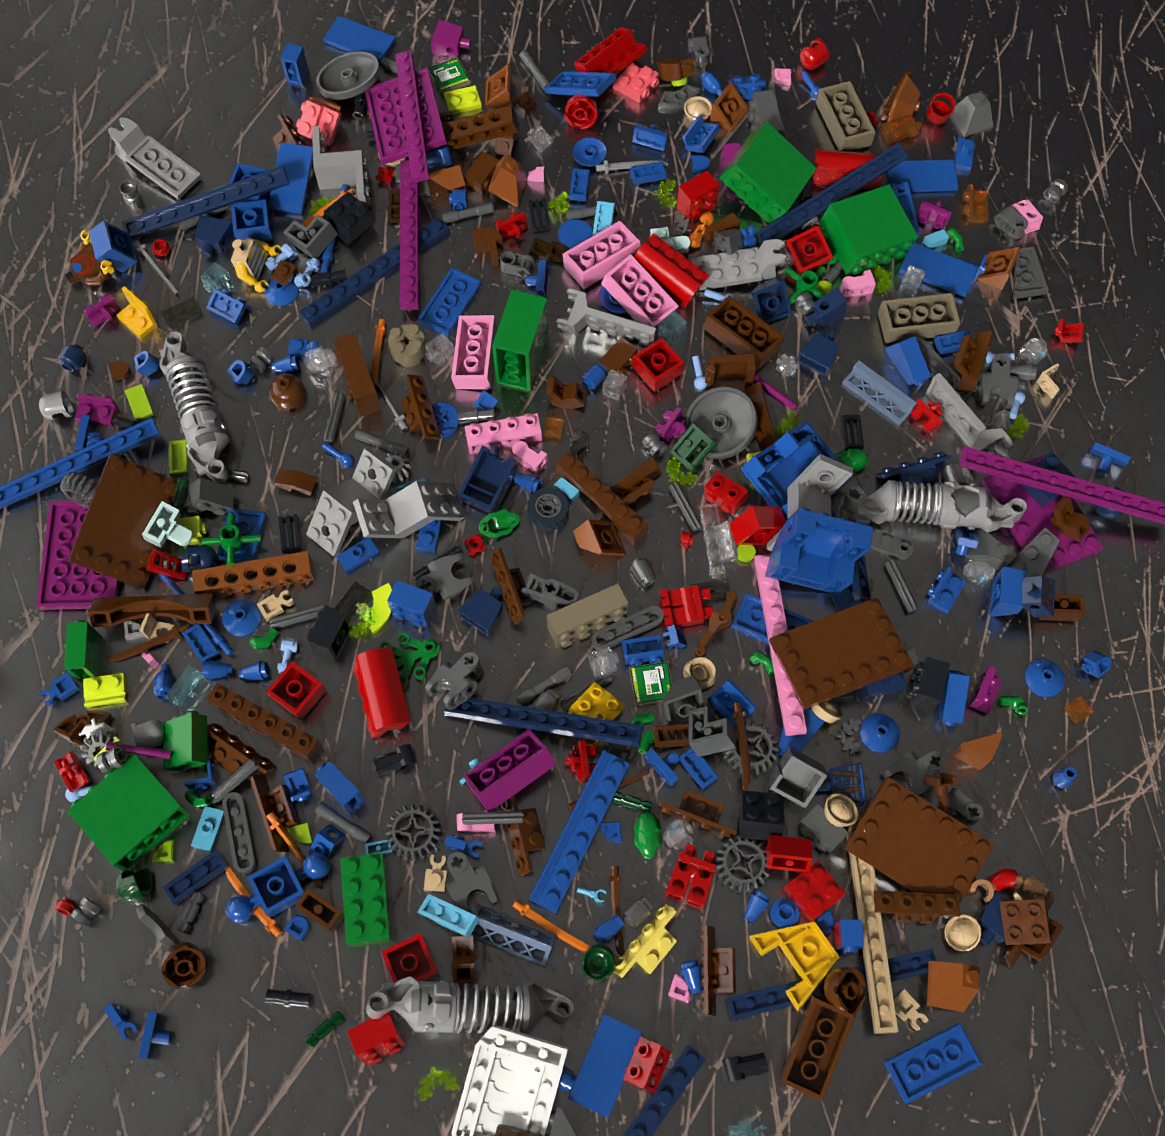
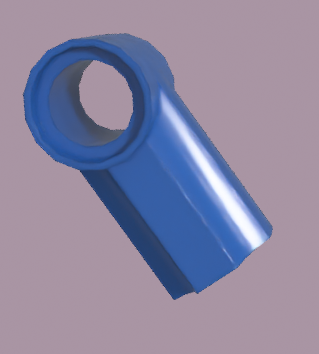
M449 146L427 153L429 168L445 167L453 164Z

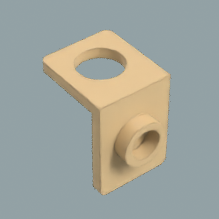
M1058 363L1042 372L1037 380L1041 389L1051 399L1055 398L1060 390L1050 378L1060 366Z
M146 613L140 631L147 639L152 640L158 637L157 631L160 628L165 627L169 632L173 630L172 627L174 625L156 621L150 613Z

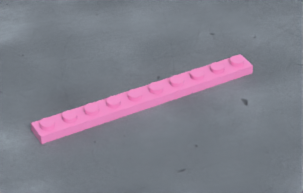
M771 555L754 556V564L769 642L771 637L787 632L788 628L779 581L765 577ZM769 642L785 736L806 735L807 729L803 709Z

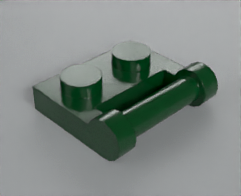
M693 423L669 452L692 473H695L698 465L712 449H716L718 444ZM705 441L707 445L692 462H689L688 459Z

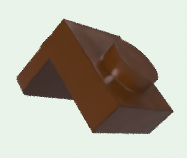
M281 260L271 277L273 281L289 286L293 277H296L299 272L294 263Z

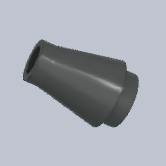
M1032 364L1010 366V375L1018 376L1019 379L1030 382V380H1035L1037 366Z

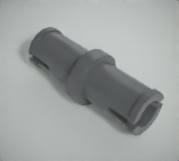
M475 409L473 412H459L458 420H461L459 424L474 422L480 424L484 421L496 420L497 416L494 413L496 410L479 411V409Z

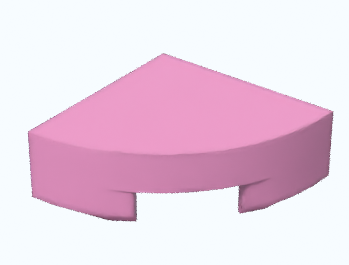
M775 68L774 76L777 81L783 85L790 86L791 69Z
M536 167V170L530 171L527 181L544 182V167Z
M148 650L141 654L153 669L159 666V662Z
M675 974L668 996L689 1003L690 993L688 986L682 977Z

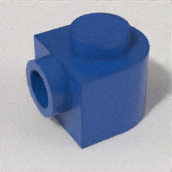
M453 189L452 193H449V202L453 204L454 211L468 208L467 189Z
M142 351L134 357L135 368L140 374L148 377L159 368V359L147 351Z
M236 360L227 372L233 376L231 379L237 384L241 385L243 383L247 385L254 375V368L251 364Z
M1092 651L1084 657L1085 663L1082 665V668L1087 674L1100 678L1109 671L1112 661L1110 657L1098 651Z

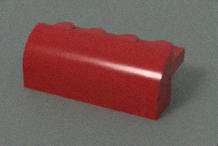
M620 27L574 62L577 72L615 73L617 76L620 71L629 67L636 59H639L647 51L645 44L635 42L630 29Z
M815 149L813 165L817 169L813 173V182L817 185L831 186L880 154ZM882 175L862 188H880Z
M654 233L642 244L634 256L637 262L662 289L684 309L694 299L698 290L710 276Z
M378 648L357 655L353 670L357 677L358 691L362 697L363 711L366 713L367 727L371 733V738H379L388 730L404 728L411 720L392 648Z

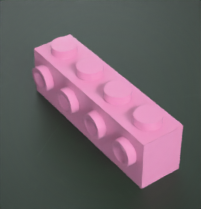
M528 413L519 417H507L497 421L489 420L486 423L480 424L472 423L469 426H465L470 454L479 453L482 445L491 450V446H498V449L512 447L518 441H523L526 444L542 441L537 413Z

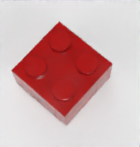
M705 171L680 185L677 209L682 215H685L686 219L689 218L690 221L699 218L706 211L713 210L717 203L718 182L708 171Z
M819 225L785 242V248L800 276L804 271H812L831 262L833 259V255Z
M661 337L633 356L632 367L653 392H656L683 374L684 362Z
M752 505L742 515L737 516L729 524L736 545H764L782 529L786 521L780 507Z
M291 661L266 693L270 699L302 721L327 690L323 683Z
M819 860L811 865L809 873L802 872L783 888L788 897L796 903L799 911L808 922H812L846 895Z
M421 933L381 951L393 983L410 976L417 981L427 982L440 976L425 938Z
M390 1012L379 1019L371 1018L347 1030L356 1056L365 1065H374L381 1061V1057L387 1054L393 1055L399 1052L402 1046L406 1045L397 1021Z

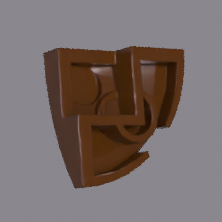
M88 710L86 711L88 715L77 717L74 714L59 723L53 730L80 748L81 745L85 744L84 738H87L86 734L79 736L85 725L92 724L91 719L95 718L96 724L104 722L108 725L112 715L105 711Z

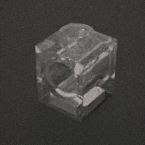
M909 265L899 291L915 297L926 272Z
M443 333L425 345L426 357L437 366L454 355L453 344Z
M611 369L603 382L602 394L619 401L627 387V376Z
M610 647L587 653L590 668L595 677L618 671L616 664L619 663L617 653L613 652Z

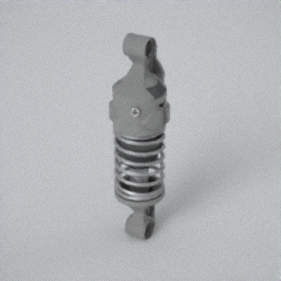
M174 331L167 335L164 349L159 350L161 355L159 366L169 382V388L172 389L171 395L174 396L173 400L176 403V410L179 411L178 417L181 418L180 423L187 443V454L194 466H196L199 476L206 474L214 482L223 483L228 479L229 475L223 462L217 459L229 443L227 426L217 406V400L212 391L205 363L200 358L184 354L187 350V345L181 333ZM178 386H183V389H176V388H177Z
M410 976L396 983H383L382 989L369 997L366 1013L373 1019H379L389 1011L395 1010L406 1020L414 1032L435 1034L454 1033L455 1031L460 1033L462 1029H465L468 1034L475 1029L480 1034L484 1028L487 1031L490 1029L489 1024L492 1020L493 1024L499 1026L498 1018H504L502 1027L510 1029L509 1018H511L512 1030L526 1034L543 1014L550 1016L556 1023L563 1024L567 1022L574 1012V1004L570 999L559 994L558 988H546L537 981H532L527 985H517L514 989L512 1000L511 988L507 985L504 989L503 1000H500L501 993L498 984L494 987L492 995L488 984L484 986V990H479L477 983L474 985V988L469 987L467 983L463 987H459L454 982L417 981ZM379 1002L383 1008L375 1009L372 1003ZM558 1007L564 1008L567 1014H561Z

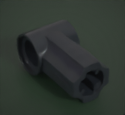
M411 744L398 746L393 752L373 758L379 776L397 769L406 770L417 764Z
M764 1053L722 1060L727 1083L746 1079L747 1076L768 1072V1064Z

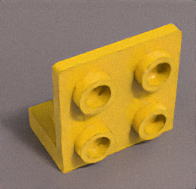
M124 286L122 291L130 304L116 316L142 340L157 327L154 320L156 317L149 310L151 307L145 300H139V296L132 289L129 291Z
M594 682L570 707L568 714L613 721L624 709L625 705Z

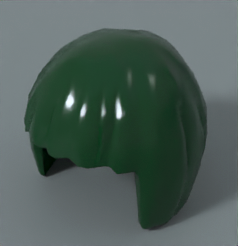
M148 868L138 872L124 870L116 881V889L119 896L123 900L133 903L148 897L153 887L152 873Z
M592 945L584 952L581 958L582 971H584L589 979L594 981H602L609 978L616 969V957L613 951L605 945Z

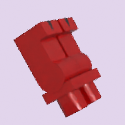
M698 585L674 590H659L666 631H668L667 627L671 625L687 627L704 624V620L709 619L711 614L714 613L712 605L702 607L701 601L711 600L709 588H698Z
M687 844L683 852L679 854L664 896L682 902L689 881H691L685 903L703 910L716 867L714 865L715 854L705 851L702 860L695 858L697 848Z

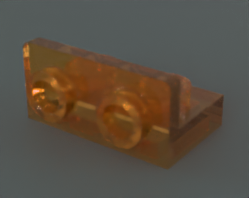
M910 115L883 123L880 126V130L889 144L909 137H915L919 134L922 124L920 121L915 122Z
M969 184L967 190L963 192V201H965L963 214L966 215V222L987 223L989 220L987 191L973 190V184Z

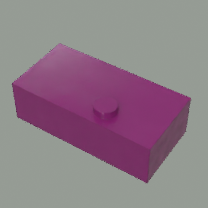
M528 729L464 774L463 778L485 809L491 812L554 767L556 763L546 746Z

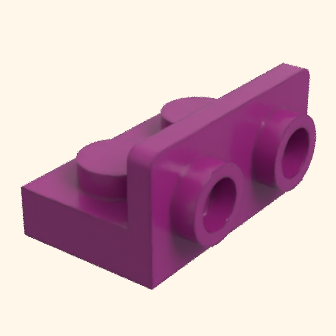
M77 394L76 398L79 401L75 415L77 422L81 421L83 414L90 415L92 424L113 426V420L118 409L113 398L109 396L99 397L91 394Z
M989 665L983 672L970 703V707L986 714L990 712L1002 683V679L995 675L996 667Z

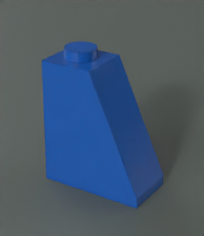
M915 336L885 348L888 356L908 386L915 384L917 387L926 383L925 379L931 377Z
M948 671L942 700L939 703L938 718L944 721L945 725L956 726V723L963 724L970 676L961 671Z
M805 709L803 713L807 729L806 735L785 736L784 725H782L777 746L779 755L783 757L789 746L802 752L825 721L820 719L810 709Z
M330 761L327 764H322L317 769L315 777L349 814L365 801L360 791Z

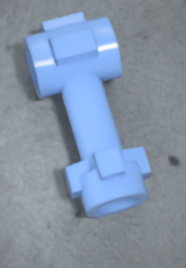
M288 243L284 244L281 247L282 253L275 258H268L265 262L266 266L272 271L276 269L281 260L283 261L286 258H289V260L296 259L298 256L296 248Z
M311 258L306 262L308 265L303 274H297L294 279L296 286L305 287L309 285L312 272H317L320 269V262L317 259Z
M293 638L282 639L281 650L284 651L282 663H278L277 666L279 674L290 664L292 652L297 653L299 641H295Z

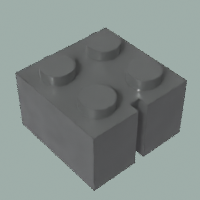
M789 746L780 760V765L777 764L768 778L769 787L776 793L806 808L827 777V772L824 765Z

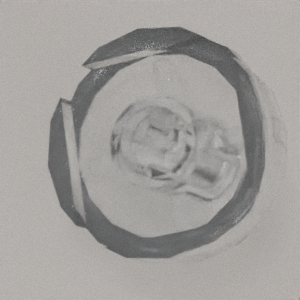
M335 344L327 345V349L321 346L305 353V357L302 356V360L306 368L313 374H322L323 377L333 374L332 370L337 368L340 360Z

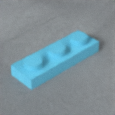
M430 894L427 895L418 910L421 916L467 938L470 937L480 920L476 915Z

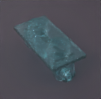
M188 665L164 698L180 709L202 680L203 673Z

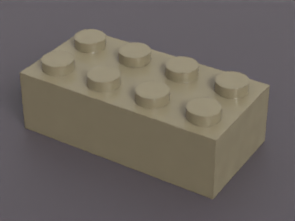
M848 81L819 89L816 104L838 150L850 152L871 146L875 130L851 82Z
M952 293L882 301L878 310L885 343L903 341L911 336H920L924 339L954 333L960 325Z
M615 584L548 614L547 629L557 648L561 646L567 647L574 640L579 638L581 640L590 636V633L599 631L614 622L616 623L626 618L628 602L619 584Z

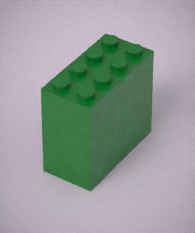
M766 121L748 136L719 178L739 198L745 201L752 210L758 213L764 221L770 224L787 213L817 168Z
M890 184L830 204L819 221V225L846 276L852 273L856 275L864 269L868 268L870 270L878 264H887L895 258L901 259L905 257L908 250L914 246L915 241L918 239V235Z
M511 290L492 345L497 384L531 392L549 338L547 298L541 295L528 294L520 290Z
M135 754L127 756V764L125 766L108 772L99 784L90 787L88 793L82 798L75 800L71 804V808L67 810L109 862L122 871L131 869L191 816L189 811L152 769Z

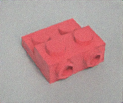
M631 63L613 83V88L640 103L659 84V73L646 65L642 69Z
M306 100L301 105L302 117L296 123L297 133L313 139L312 126H319L320 132L324 133V144L332 146L342 113L315 100Z

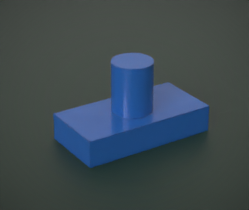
M636 124L632 142L664 151L668 133L659 131V127L655 124L651 125L650 128Z
M958 137L954 158L955 169L971 170L975 140Z
M546 260L539 261L537 275L526 276L527 287L536 286L535 291L537 295L545 298L548 295L551 269Z
M82 414L75 444L76 452L87 447L86 443L90 437L100 436L103 438L102 432L90 431L92 425L90 415Z
M1097 442L1088 451L1089 454L1101 458L1097 470L1103 473H1108L1112 463L1122 468L1125 467L1131 458Z
M956 527L954 531L958 544L956 553L966 556L969 547L977 549L979 540L976 531L967 530V527Z
M652 748L647 751L645 759L671 788L678 783L679 777L671 768L680 761L678 755L671 751L666 757L661 759Z
M157 1012L147 1013L138 1058L148 1059L151 1043L168 1045L170 1031L154 1029Z

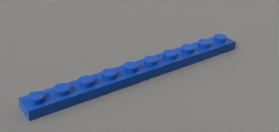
M153 418L145 420L1 486L0 509L61 482L69 472L81 473L107 461L111 453L118 456L161 436Z

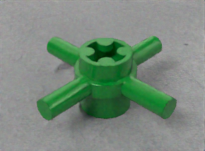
M789 266L785 269L784 272L796 281V291L789 297L790 304H793L805 292L813 294L818 299L825 296V294L817 289L818 278L826 271L823 266L815 272L804 271L801 276Z
M235 514L228 515V525L220 529V537L201 538L202 545L220 544L227 551L228 566L235 565V552L242 548L243 543L261 542V534L242 535L236 527Z

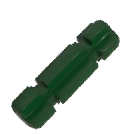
M182 477L178 478V487L175 488L172 499L174 503L171 505L180 510V514L182 511L181 505H183L187 493L185 489L186 487L188 488L190 482Z
M616 791L612 799L613 803H622L623 806L636 810L642 809L643 812H650L652 808L651 801H642L641 798L628 794L625 796Z
M339 1011L333 1013L330 1019L325 1020L314 1030V1033H310L305 1038L306 1043L312 1048L315 1047L320 1039L323 1040L336 1028V1025L339 1026L345 1020L343 1015Z

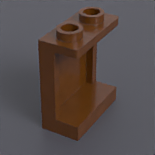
M754 354L710 356L709 363H706V373H704L705 384L708 383V390L712 389L714 380L743 379L744 388L752 386L756 371Z

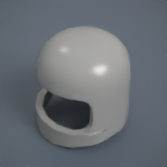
M64 390L44 395L39 400L40 412L48 420H56L57 413H63L67 418L75 415L72 404Z
M149 719L144 724L138 725L137 722L130 724L136 746L156 748L164 744V725L160 720Z

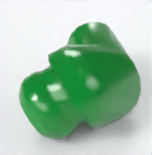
M270 628L265 636L251 637L249 643L255 649L268 648L279 632L274 628Z
M648 712L635 715L630 723L644 725V723L653 722V713Z
M193 787L185 792V799L196 808L212 804L211 796L199 797L197 796L198 790L195 791Z

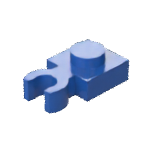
M66 672L50 683L52 689L43 690L39 695L42 698L50 695V698L44 703L47 706H51L58 697L63 701L80 689L71 675Z

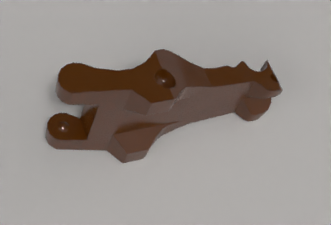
M728 591L725 606L720 611L711 614L708 630L703 635V638L699 640L700 647L694 648L698 657H705V648L721 629L729 628L733 623L732 613L738 602L735 591Z

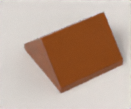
M507 64L486 80L485 106L487 108H502L511 105L512 77L510 64Z
M732 82L727 85L713 103L710 122L718 124L730 132L733 131L749 110Z
M1020 247L989 252L985 260L987 267L983 274L979 273L978 281L1002 290L1019 255Z
M1000 732L964 742L952 754L955 758L981 770L992 761L1003 735Z

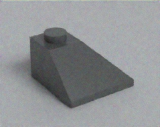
M982 91L966 96L955 106L953 113L949 117L965 139L994 127L990 102Z
M977 528L976 534L979 540L977 549L969 547L965 557L1001 571L1009 562L1014 549L1015 539L997 531L987 533L981 528Z
M693 675L675 681L662 699L667 725L689 723V711L704 707L701 688Z

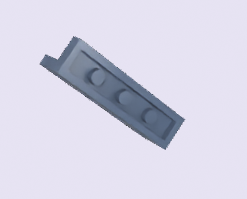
M859 360L854 365L852 372L842 382V384L899 426L908 418L910 412L917 404V402ZM854 376L859 379L860 385L852 384L850 382L851 378ZM871 388L875 395H867L865 389ZM879 399H886L889 402V406H882L879 403ZM893 410H901L905 414L900 419L894 415Z
M480 904L477 906L473 914L480 919L477 925L483 927L485 933L481 934L473 931L474 939L541 966H546L557 937L556 934ZM493 934H502L505 940L498 941ZM513 942H522L525 948H516ZM540 949L545 951L544 958L536 956L533 950Z

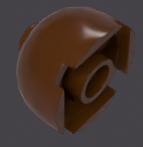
M281 374L271 382L269 387L272 403L279 410L290 411L293 408H300L307 397L306 388L302 380L296 375Z
M181 942L174 944L167 949L162 957L161 971L163 979L167 984L175 988L186 985L187 987L193 986L200 981L205 973L206 961L204 954L193 943Z
M840 967L831 971L824 983L826 1001L844 1012H857L862 1007L866 994H862L863 987H866L862 973L858 969L850 967Z

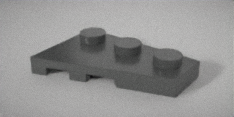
M1034 247L1020 248L1021 250L1014 264L1013 299L1047 294L1049 290Z
M1044 528L1006 567L1027 571V577L1043 576L1060 540L1048 529Z

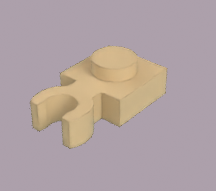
M288 590L281 592L278 598L273 594L257 603L267 622L271 618L284 612L282 607H288L295 603L292 598L284 600L286 596L290 595Z
M431 855L430 863L433 867L432 869H426L424 891L445 893L448 872L442 870V868L446 864V857L442 855V861L435 863V855Z
M905 989L894 998L895 1013L903 1022L909 1018L911 1027L914 1030L919 1031L921 1029L916 1023L918 1018L924 1023L928 1022V1018L924 1014L916 1011L920 1005Z

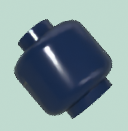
M78 344L65 345L58 360L62 368L74 372V370L81 369L86 359V354Z

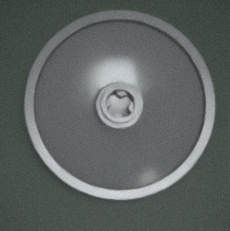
M347 53L331 60L319 71L316 85L321 95L328 99L341 100L351 98L369 89L379 78L381 68L377 58L371 53Z
M717 387L704 392L694 400L687 411L685 427L688 430L693 423L696 424L718 444L716 449H712L706 457L724 459L740 453L749 445L757 430L758 416L754 404L742 391L731 387ZM704 441L696 451L700 453L707 443Z

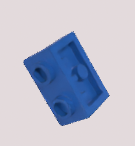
M214 289L206 308L235 324H239L245 309H251V306L246 304L247 300L239 296L237 298L232 297L233 293L226 289H222V291Z
M950 566L946 571L941 570L936 578L939 581L937 586L933 584L927 593L930 595L927 602L946 614L950 611L967 582L950 572L952 569Z

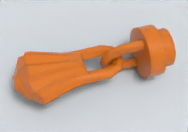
M710 212L702 214L700 218L702 224L698 225L696 230L688 237L690 247L695 249L700 247L706 226L714 223V215Z

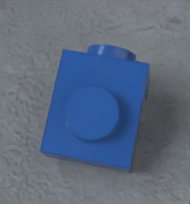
M303 767L283 775L291 801L297 800V802L309 798L308 795L311 794L312 789Z

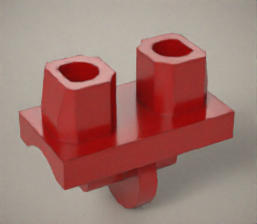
M514 212L510 215L509 219H500L495 222L497 232L501 235L502 240L513 235L518 238L521 236L520 232L529 228L524 212Z
M919 398L910 415L916 421L924 415L927 420L922 424V427L928 433L936 428L939 430L943 426V421L939 418L944 414L940 410L943 404L941 402L934 404L930 400L926 405Z
M579 740L578 744L573 745V751H569V758L564 759V765H570L571 772L576 771L577 781H584L588 778L596 764H588V757H594L596 751L595 745L586 744L585 740Z
M73 751L54 761L71 793L90 782Z

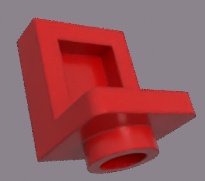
M1060 318L1059 325H1056V336H1059L1060 343L1083 342L1084 323L1065 324L1064 318Z

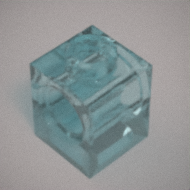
M215 262L200 276L203 287L208 292H214V289L222 291L232 281L228 271Z
M673 311L659 323L658 334L671 344L686 331L687 322Z

